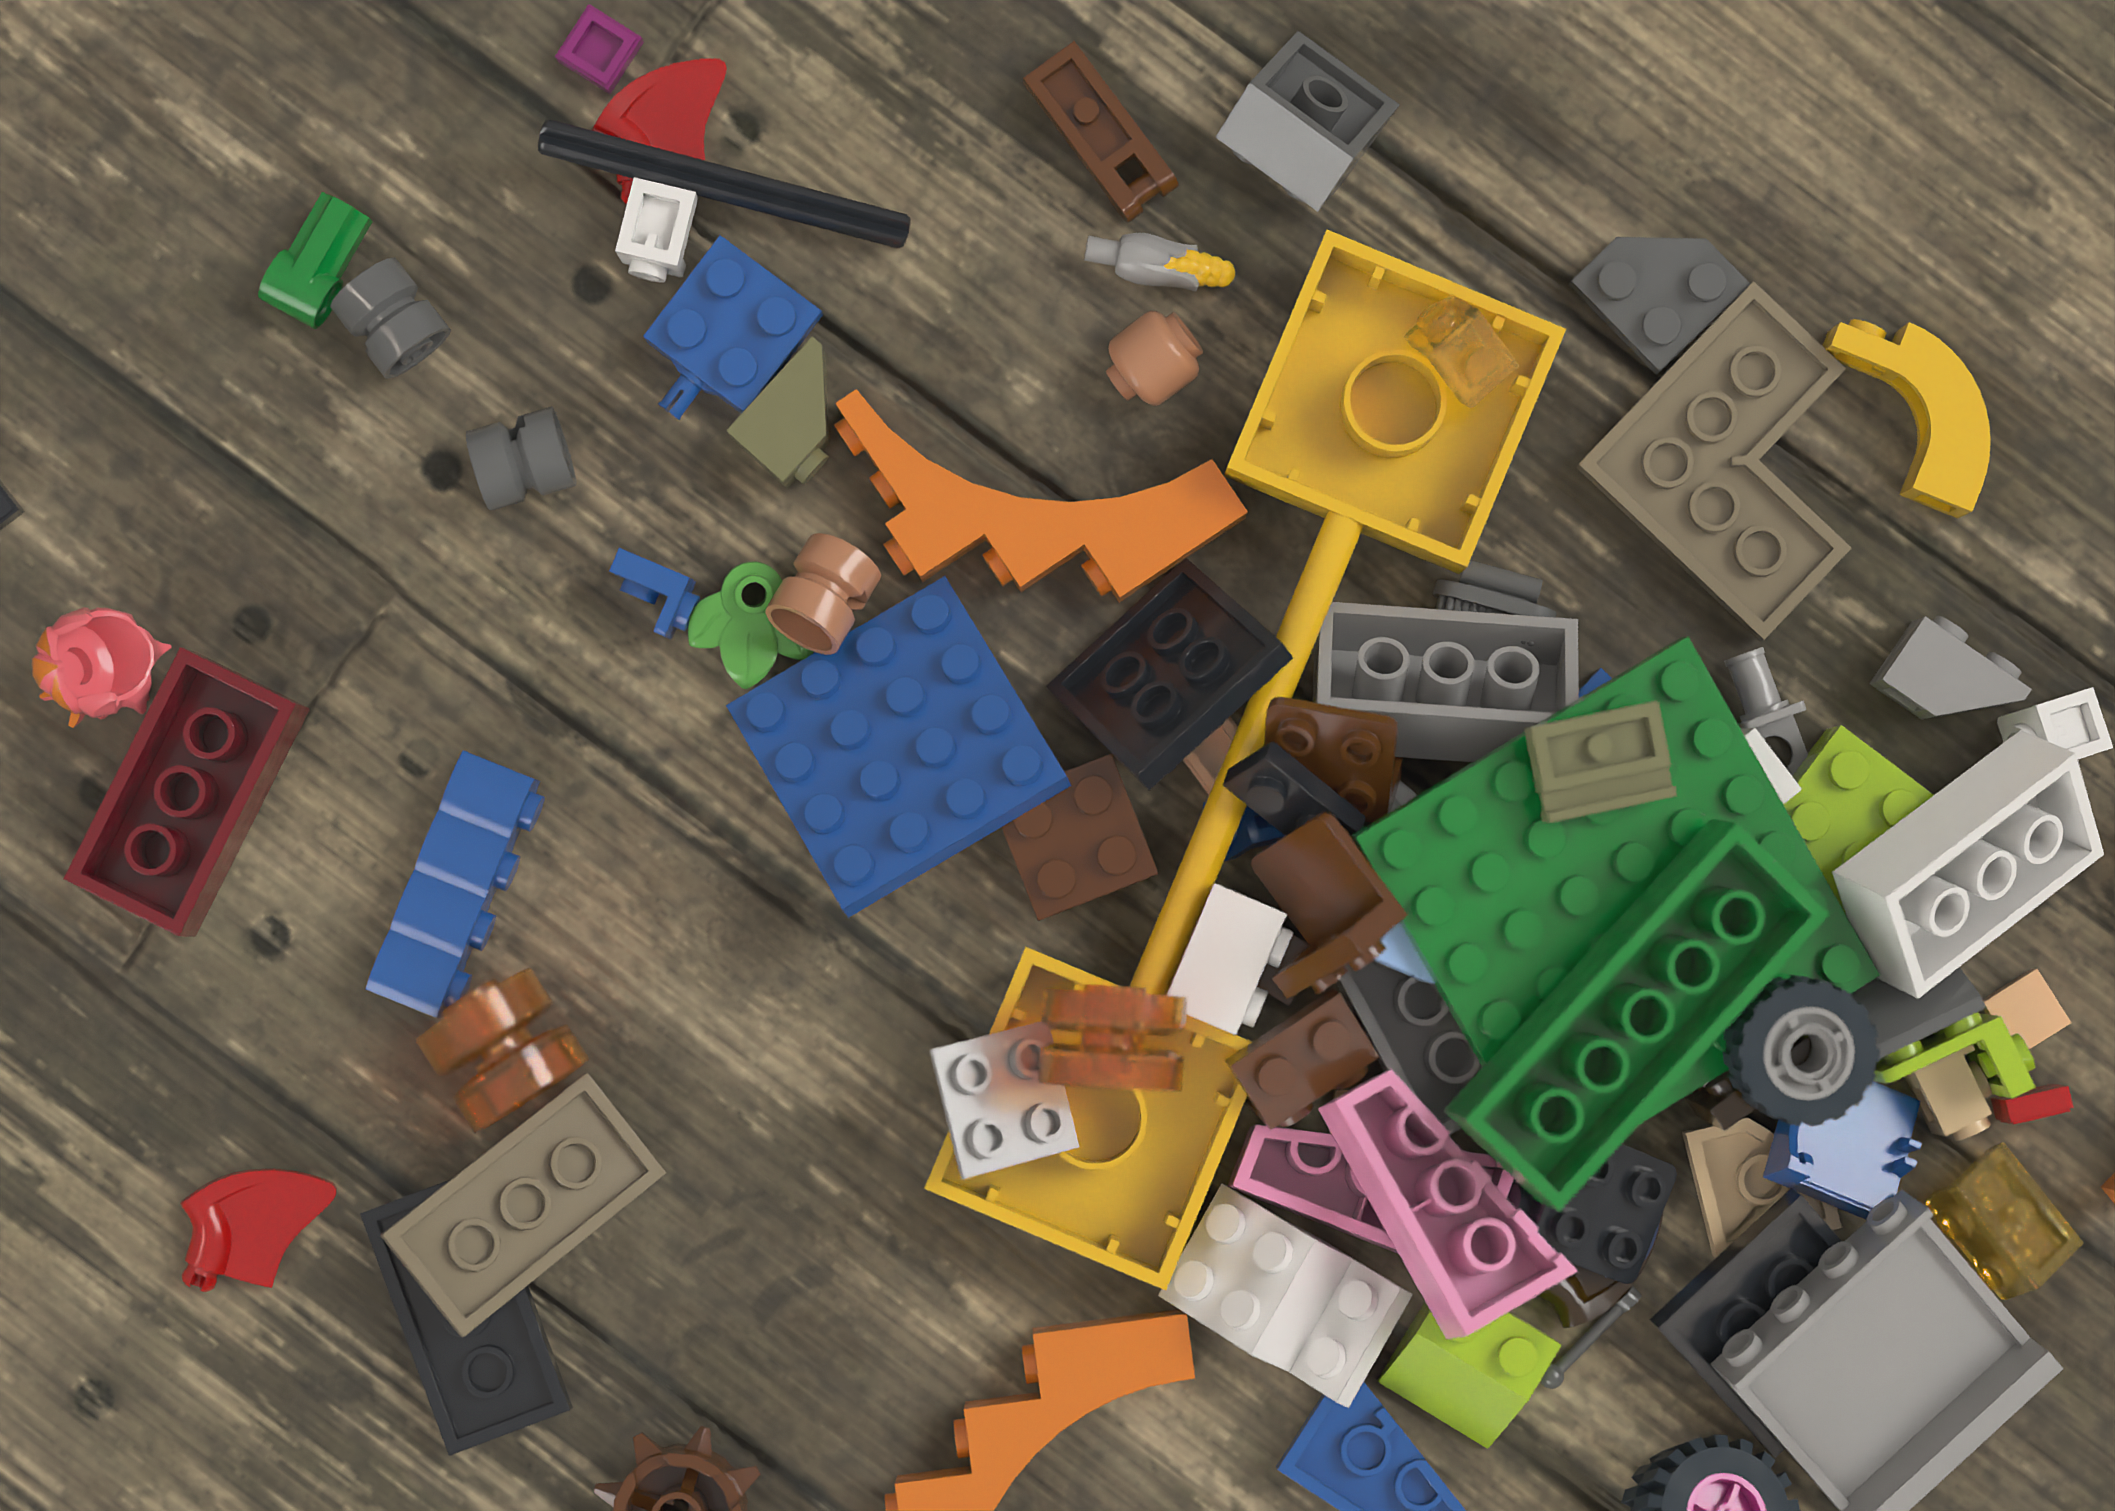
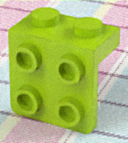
M1976 1012L1880 1058L1879 1062L1876 1061L1874 1073L1877 1075L1874 1081L1886 1084L1893 1082L1973 1044L1975 1050L1966 1054L1969 1062L1975 1061L1980 1066L1988 1080L1992 1095L2012 1099L2035 1088L2028 1071L2035 1069V1062L2023 1038L2018 1033L2011 1036L2001 1016Z

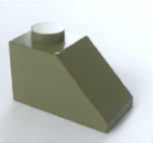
M813 336L726 430L734 442L787 489L796 479L805 485L818 473L829 458L823 452L824 448L830 443L826 354L822 344Z

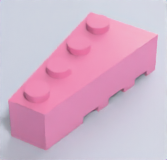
M1392 1069L1372 1077L1318 1108L1446 1339L1470 1335L1578 1271L1562 1253L1557 1254L1537 1232L1539 1228L1521 1209L1517 1210L1491 1182L1492 1177L1476 1160L1472 1161L1449 1137L1450 1132Z
M1263 1125L1249 1127L1227 1185L1228 1187L1399 1254L1332 1134L1278 1127L1270 1130L1267 1126ZM1463 1151L1472 1161L1476 1160L1492 1177L1491 1182L1507 1198L1514 1178L1491 1155Z

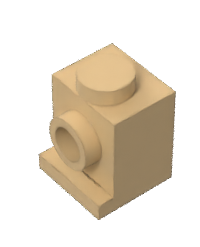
M1973 1044L1904 1076L1914 1098L1921 1101L1919 1108L1932 1134L1942 1136L1953 1134L1955 1140L1960 1141L1978 1134L1991 1126L1987 1116L1991 1115L1992 1112L1985 1098L1992 1095L1990 1085L1980 1066L1975 1061L1967 1063L1964 1055L1975 1050Z

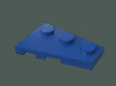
M1365 1382L1362 1383L1349 1408L1322 1394L1276 1465L1278 1471L1339 1511H1466Z

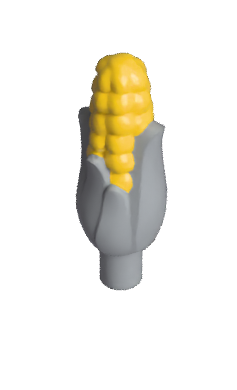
M1147 233L1125 234L1121 236L1119 241L1088 236L1084 255L1085 261L1115 266L1116 275L1135 284L1176 287L1196 292L1198 286L1226 287L1235 278V269L1230 261H1223L1220 257H1212L1205 252L1199 253L1197 245L1176 243Z

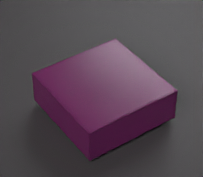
M588 4L555 55V58L565 67L608 94H611L644 41L635 32Z

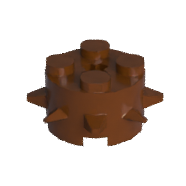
M700 1426L688 1444L677 1443L667 1447H660L646 1434L641 1432L633 1437L637 1465L626 1476L624 1482L596 1483L593 1492L611 1505L613 1511H670L665 1509V1503L674 1505L677 1499L687 1501L689 1503V1511H747L748 1499L745 1492L761 1473L756 1465L735 1468L730 1465L725 1457L712 1451L710 1428Z

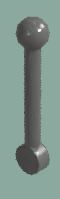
M1632 1285L1629 1291L1555 1364H1550L1540 1381L1541 1384L1548 1389L1558 1388L1564 1381V1372L1623 1313L1632 1308L1641 1298L1642 1294Z

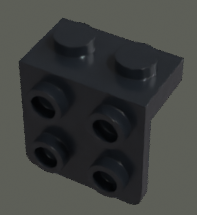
M1620 1144L1560 1211L1536 1200L1515 1178L1507 1200L1517 1210L1521 1209L1539 1228L1537 1232L1557 1254L1562 1253L1570 1263L1620 1283L1630 1284L1639 1275L1676 1181L1677 1171L1670 1163Z

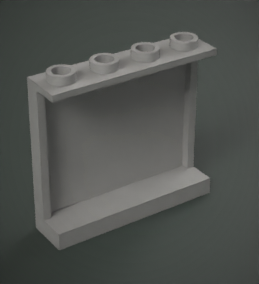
M1902 1189L1895 1196L1879 1202L1870 1211L1867 1221L1845 1241L1831 1246L1822 1255L1819 1265L1797 1285L1788 1287L1777 1295L1771 1304V1309L1752 1327L1740 1331L1730 1338L1725 1344L1722 1354L1711 1363V1366L1839 1511H1909L2063 1370V1367L2052 1354L2025 1332L1930 1219L1934 1214L1929 1208Z

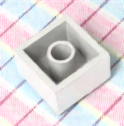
M1214 883L1164 1001V1005L1234 1035L1237 1034L1241 1023L1253 1028L1268 994V991L1256 987L1266 963L1276 968L1279 967L1293 934V931L1282 927L1287 914Z

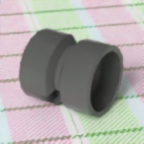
M395 257L387 258L363 271L339 291L330 305L331 309L354 337L367 336L365 352L386 379L403 374L432 354L451 332L449 326L428 300H414L419 287Z
M552 406L518 416L516 426L512 429H508L501 422L466 431V442L474 474L483 499L490 511L525 501L529 489L534 488L544 496L577 486L568 445L558 416Z

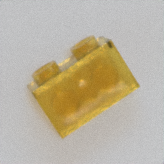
M2004 1142L1989 1147L1951 1185L1934 1191L1925 1199L1926 1206L1936 1217L1937 1224L1942 1232L1956 1242L1975 1266L1978 1276L2002 1300H2008L2039 1289L2084 1243Z

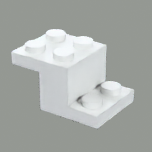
M1221 1184L1181 1254L1167 1289H1162L1158 1296L1250 1355L1290 1372L1333 1401L1349 1408L1413 1294L1321 1238L1280 1218L1236 1190Z

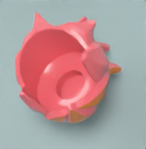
M83 607L62 615L53 626L46 627L36 645L38 654L32 658V675L39 688L44 691L39 695L40 699L44 701L54 700L62 708L71 712L68 726L72 728L77 726L86 714L91 718L98 717L102 720L108 715L116 714L123 707L134 709L139 714H144L147 708V701L150 700L149 692L152 686L151 669L157 660L171 649L172 646L155 640L147 630L137 625L133 616L129 613L109 608L97 607L90 610Z

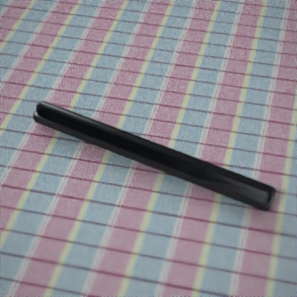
M551 119L545 120L540 131L537 146L538 151L542 155L629 178L635 177L694 191L697 196L894 248H902L907 241L911 218L904 213Z

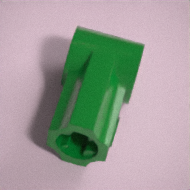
M322 192L290 249L280 251L269 265L259 287V299L311 328L318 329L332 312L331 302L339 291L342 290L343 280L341 277L373 221L351 205Z

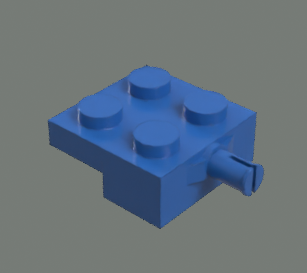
M719 235L643 336L650 346L672 361L681 374L661 402L659 401L658 405L680 420L683 413L702 390L705 393L720 397L742 414L784 368L823 316L822 311Z

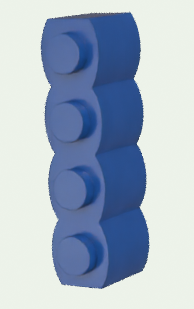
M462 751L445 789L439 810L422 845L415 869L402 894L390 930L375 960L366 990L435 1018L444 1017L449 1007L454 1010L460 1008L472 980L471 974L463 972L468 957L473 948L480 951L484 949L496 921V915L488 912L492 898L497 888L505 892L508 890L519 866L520 856L512 853L516 839L521 829L528 832L532 831L542 810L545 797L536 793L540 783L539 780L472 753Z

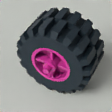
M1712 1435L1704 1439L1699 1437L1663 1450L1650 1457L1651 1463L1639 1467L1631 1477L1638 1485L1625 1489L1621 1503L1631 1507L1630 1511H1800L1798 1498L1788 1500L1784 1488L1792 1485L1787 1474L1783 1472L1775 1475L1770 1469L1776 1460L1766 1451L1752 1455L1753 1443L1741 1438L1728 1442L1727 1435Z

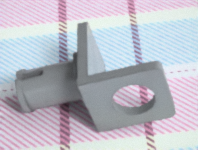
M1763 647L1725 660V665L1729 668L1745 711V715L1740 716L1742 721L1738 724L1740 729L1756 728L1763 739L1776 736L1785 740L1790 746L1792 753L1791 762L1786 769L1793 776L1808 756L1793 714L1807 710L1804 701L1791 705L1788 699L1781 701L1767 664Z

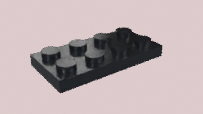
M445 1181L360 1213L448 1455L451 1456L567 1412L573 1406L528 1285L467 1335L460 1337L380 1236L448 1182Z

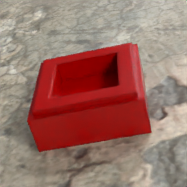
M2053 1083L2035 1087L2012 1099L2002 1096L1991 1098L1996 1120L2014 1125L2070 1112V1108H2074L2069 1086Z

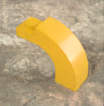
M1851 319L1848 325L1839 322L1828 331L1822 346L1841 364L1878 378L1892 386L1902 395L1913 413L1917 427V447L1899 495L1957 519L1971 513L1987 473L1991 441L1986 406L1972 374L1962 360L1945 343L1925 329L1910 322L1896 331L1892 342L1884 339L1886 336L1885 330L1869 322L1858 319Z

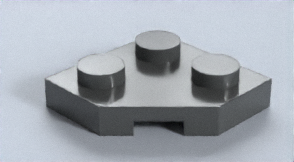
M1616 237L1568 285L1657 375L1732 303L1750 283L1707 239Z

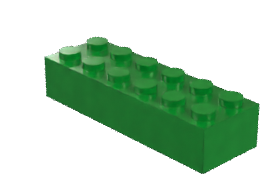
M1711 818L1444 1111L1536 1200L1560 1211L1830 914L1738 822Z

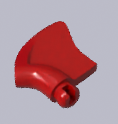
M719 58L683 61L660 67L635 79L610 100L597 119L592 131L705 160V128L726 75L727 67L725 62ZM616 174L617 183L622 185L621 199L627 205L633 178Z
M275 1168L233 1172L203 1185L180 1202L193 1226L192 1237L184 1258L188 1263L182 1273L184 1284L188 1287L195 1285L200 1287V1291L208 1292L215 1288L219 1274L247 1283L272 1288L284 1252L292 1240L333 1201L337 1194V1187L332 1181L315 1175Z

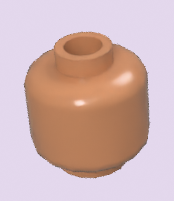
M1150 310L1111 339L1108 350L1114 364L1106 370V373L1113 385L1127 401L1138 395L1144 402L1157 406L1197 377L1199 372L1197 357L1203 353V350L1192 332L1176 313L1172 312L1166 317L1158 311Z

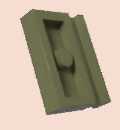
M1658 701L1635 704L1524 728L1537 793H1540L1543 808L1541 816L1543 822L1551 823L1677 796L1675 786H1672L1668 768L1671 767Z

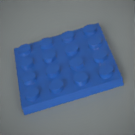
M946 576L849 632L837 653L827 655L815 652L726 705L848 918L1071 786L1068 777Z

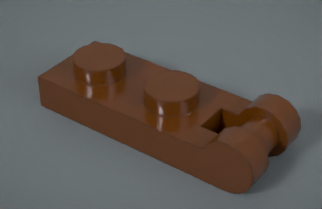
M1075 41L1071 42L1023 78V84L1100 185L1113 207L1125 222L1129 223L1144 212L1142 205L1158 193L1165 197L1179 186L1170 168ZM1134 158L1144 173L1126 185L1117 173V170Z

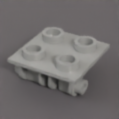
M1048 1020L929 1050L961 1179L1080 1147Z

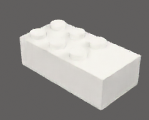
M2020 730L1833 871L1846 915L1880 974L1877 977L1878 979L1916 998H1920L2104 855L2076 753Z

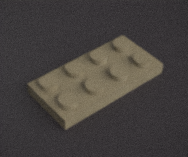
M587 1072L380 1236L458 1335L464 1337L664 1176L666 1172Z

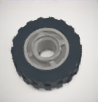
M1790 975V979L1779 977L1771 979L1732 1021L1729 1028L1725 1029L1723 1039L1726 1040V1051L1723 1052L1724 1064L1729 1068L1730 1075L1728 1078L1732 1086L1741 1091L1743 1094L1741 1098L1750 1106L1787 1124L1800 1126V1123H1805L1810 1126L1824 1125V1121L1829 1119L1838 1120L1847 1115L1845 1111L1853 1105L1858 1106L1865 1098L1863 1093L1868 1085L1872 1086L1877 1075L1874 1073L1876 1061L1879 1062L1880 1049L1876 1047L1875 1037L1879 1036L1875 1024L1870 1023L1867 1017L1869 1012L1862 1003L1856 1002L1851 998L1853 996L1851 993L1831 983L1801 975ZM1807 1034L1812 1044L1810 1056L1803 1064L1794 1067L1790 1058L1792 1044L1798 1037Z

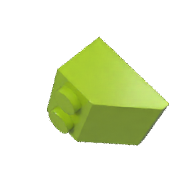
M1424 1301L1377 1381L1488 1449L1529 1401L1562 1345L1511 1312L1505 1313L1468 1336L1446 1339L1427 1303Z

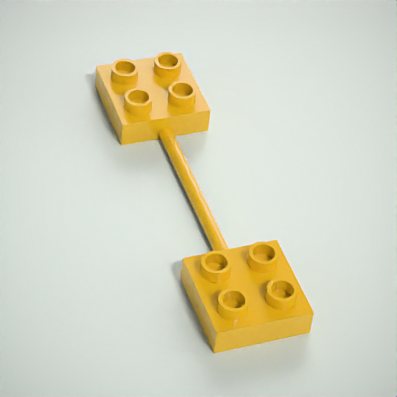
M1326 230L1224 474V477L1325 518L1276 634V637L1284 644L1294 658L1249 699L1129 988H1123L1025 947L989 1035L1048 1020L1080 1147L961 1179L950 1132L948 1131L924 1189L1163 1290L1167 1289L1247 1097L1225 1060L1252 1043V1041L1164 1005L1169 989L1247 807L1243 801L1223 786L1227 770L1264 747L1266 711L1269 702L1275 697H1293L1360 534L1457 574L1462 573L1467 568L1566 331L1565 328L1335 232Z

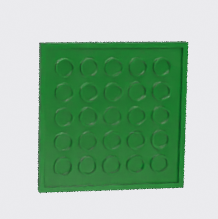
M1680 637L1536 724L1539 725L1635 704L1658 701L1671 767L1668 768L1672 786H1675L1677 796L1551 823L1543 822L1541 812H1543L1540 793H1537L1524 731L1350 836L1351 840L1408 914L1400 921V924L1482 1067L1486 1065L1711 818L1738 822L1830 914L1772 979L1776 977L1790 979V975H1801L1831 983L1849 993H1853L1880 976L1689 637ZM1725 1030L1641 1123L1729 1069L1723 1060V1052L1726 1051V1040L1723 1039Z

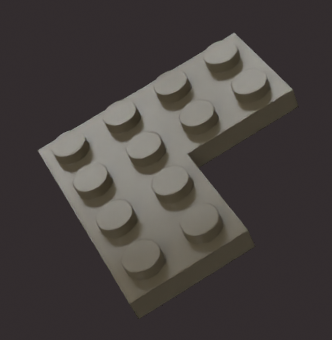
M1753 281L1586 455L1576 468L1761 642L1771 634L1851 550V547L1759 461L1846 368Z

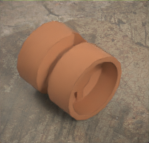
M816 533L810 535L793 563L798 571L796 576L783 579L769 602L765 613L770 623L791 641L816 653L830 655L837 653L854 624L855 617L852 611L864 608L880 581L881 573L870 557L857 547L835 536Z

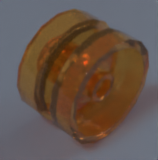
M1085 984V990L1043 988L1042 1023L1053 1030L1082 1032L1081 1043L1050 1042L1040 1048L1038 1082L1095 1088L1182 1091L1184 1057L1174 1049L1144 1047L1143 1043L1144 1036H1177L1185 1031L1187 997L1145 994L1146 988Z

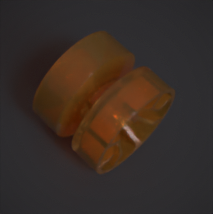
M531 967L514 974L500 983L493 979L471 991L446 1008L441 1013L444 1019L429 1028L415 1040L438 1077L453 1074L480 1059L484 1060L476 1067L478 1073L462 1085L452 1097L475 1134L521 1108L590 1061V1058L568 1024L555 1026L535 1037L529 1032L528 1028L544 1016L554 1003Z

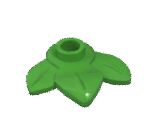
M758 561L743 562L732 568L723 580L721 591L709 595L697 603L690 615L688 624L689 645L696 648L719 646L721 659L727 673L743 689L751 688L767 675L776 661L777 653L796 660H803L813 654V651L803 648L780 633L768 620L765 613L766 608L782 583V579L771 566ZM752 582L759 583L765 588V597L757 605H748L741 597L743 588Z

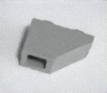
M1926 616L1912 621L1869 683L1921 720L2025 700L2032 690L2018 680L2021 671L2013 663L1993 652H1989L1984 657L1965 644L1969 636L1963 629L1941 616H1936L1933 621Z

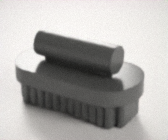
M1470 560L1467 568L1460 574L1459 582L1437 579L1432 593L1437 598L1434 609L1554 618L1557 615L1556 611L1536 604L1543 583L1542 579ZM1529 641L1527 644L1528 646H1533L1535 642Z

